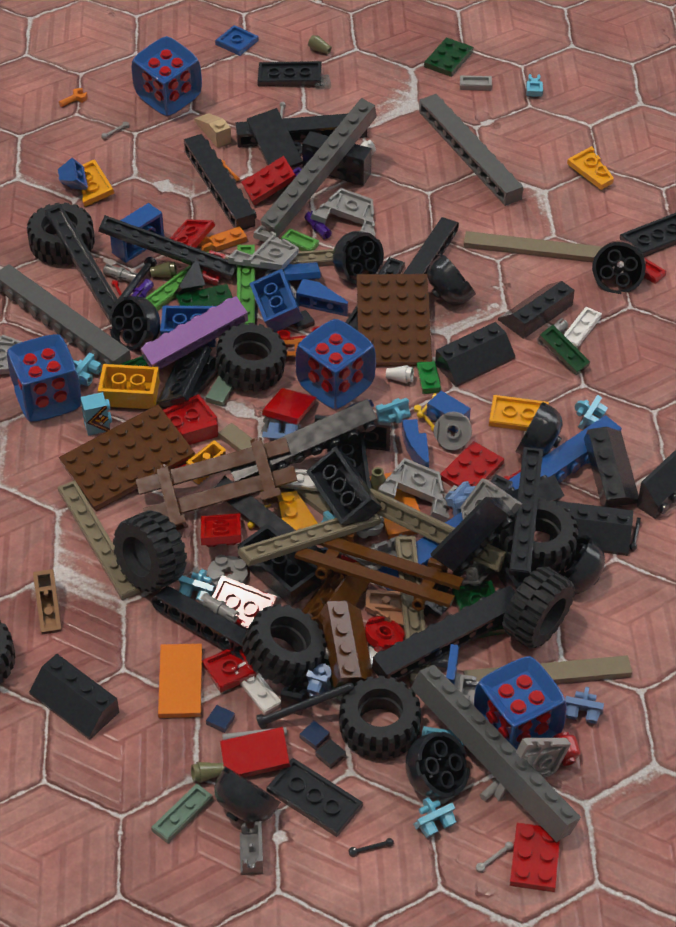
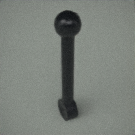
M639 517L636 520L633 541L629 546L631 550L637 549L636 541L641 521Z
M387 838L386 841L361 848L351 847L349 855L355 857L360 852L383 846L391 847L394 844V840Z

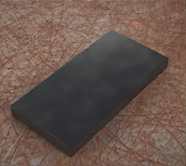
M322 61L259 62L258 86L321 85Z
M277 108L247 118V123L267 166L282 156L285 157L291 168L302 165V159Z
M676 213L620 234V240L636 245L642 251L644 257L676 245Z
M209 346L198 348L176 361L156 405L164 408L188 401L212 351Z
M292 758L290 760L291 767L283 768L266 787L267 792L335 837H338L363 807V802L295 758Z

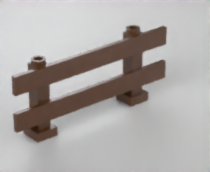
M261 437L253 438L250 440L252 446L250 448L169 470L167 464L158 465L156 467L157 474L136 479L140 495L161 489L164 502L145 507L143 511L152 510L162 513V515L170 519V522L176 525V530L178 531L188 528V523L183 513L261 492L260 495L264 506L283 501L280 489L275 487L298 481L294 466L271 472L268 459L290 453L286 437L264 444ZM256 462L259 472L258 476L176 498L174 485Z
M355 533L317 544L328 548L325 554L308 548L298 550L295 554L296 559L317 565L315 575L319 579H328L331 572L336 571L414 596L412 607L417 611L424 610L428 601L449 608L454 600V595L435 590L437 585L441 584L459 590L464 580L462 577L448 573V568L434 558L430 557L427 566L353 543ZM345 553L423 578L424 580L420 585L340 558Z

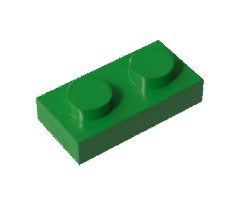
M435 361L418 362L416 368L422 394L439 393L441 386Z

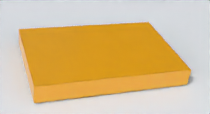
M493 395L488 426L527 431L541 403L544 402L549 405V402Z

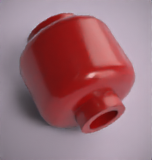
M569 732L554 735L552 738H567L571 743L561 763L564 766L576 763L575 759L581 754L576 737L570 735Z

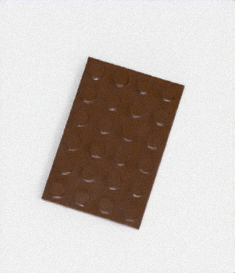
M428 274L357 275L358 331L373 344L376 352V367L417 366L418 362H432Z
M156 405L59 457V460L73 481H76L87 501L96 512L138 489L136 479L157 474L156 467L158 465L167 464L169 470H172L186 463L195 455V452L161 407Z

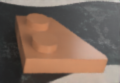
M367 590L365 611L374 616L385 617V621L390 623L393 620L404 629L400 592Z

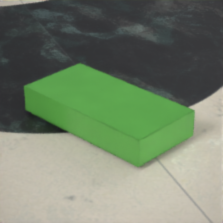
M291 228L281 237V240L284 238L297 246L299 251H314L319 245V240Z

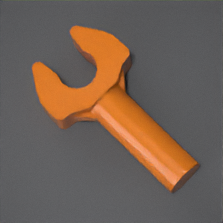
M83 88L73 89V95L59 101L60 107L76 100L81 103L85 102L88 98L87 92L83 93Z

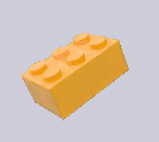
M103 364L98 393L103 392L104 398L109 400L110 407L150 409L156 406L160 384L159 368Z

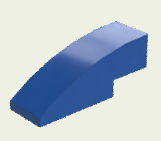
M417 419L402 420L403 442L413 462L429 468L427 434L419 433Z

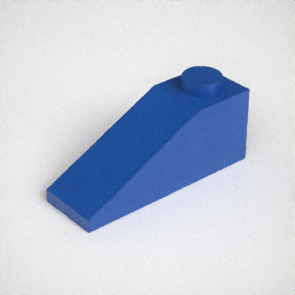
M302 279L296 292L298 306L348 316L347 300L320 282Z

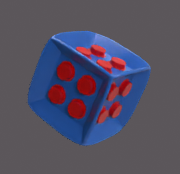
M166 36L158 39L139 52L132 60V79L136 93L148 105L165 116L172 115L192 102L202 90V73L199 60L190 50L171 37Z
M333 319L321 325L307 335L297 346L296 376L298 382L307 392L317 397L319 401L330 408L338 409L345 406L362 394L375 378L376 352L373 344L359 331L339 319Z
M46 335L8 348L7 361L10 377L17 400L28 421H41L74 411L81 406V390L75 364L64 339L60 335Z
M531 656L517 659L487 674L478 682L475 689L474 706L516 750L524 738H552L563 731L567 712L565 698L546 670Z

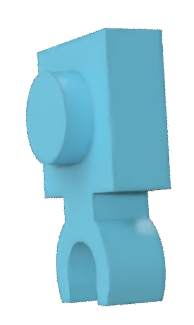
M529 74L526 83V96L542 97L543 81H540V74L537 75V78H532V75Z

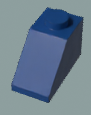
M71 158L58 169L59 181L63 185H67L71 189L86 190L88 188L84 166L75 159Z

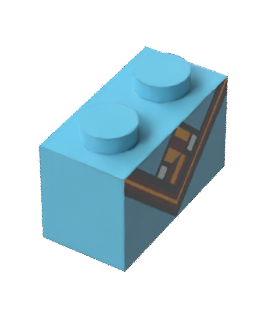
M103 392L80 397L84 424L88 436L109 431V423H112V418L108 410H111L109 400L104 398Z

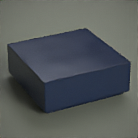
M216 705L206 719V725L225 733L234 720L235 713Z
M315 721L311 722L300 733V739L315 750L330 737V732Z

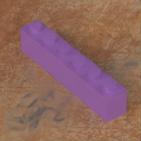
M237 296L228 298L217 307L208 309L206 313L193 317L191 321L185 324L178 325L175 330L162 334L153 342H147L141 348L142 356L150 367H158L160 370L222 336V333L226 330L229 331L230 327L234 325L237 327L238 324L247 322L248 313Z

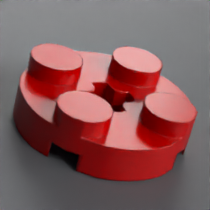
M382 616L368 619L364 627L367 642L373 646L376 652L385 651L396 642H402L405 636L403 628L397 622L391 620L390 623L385 621V617Z

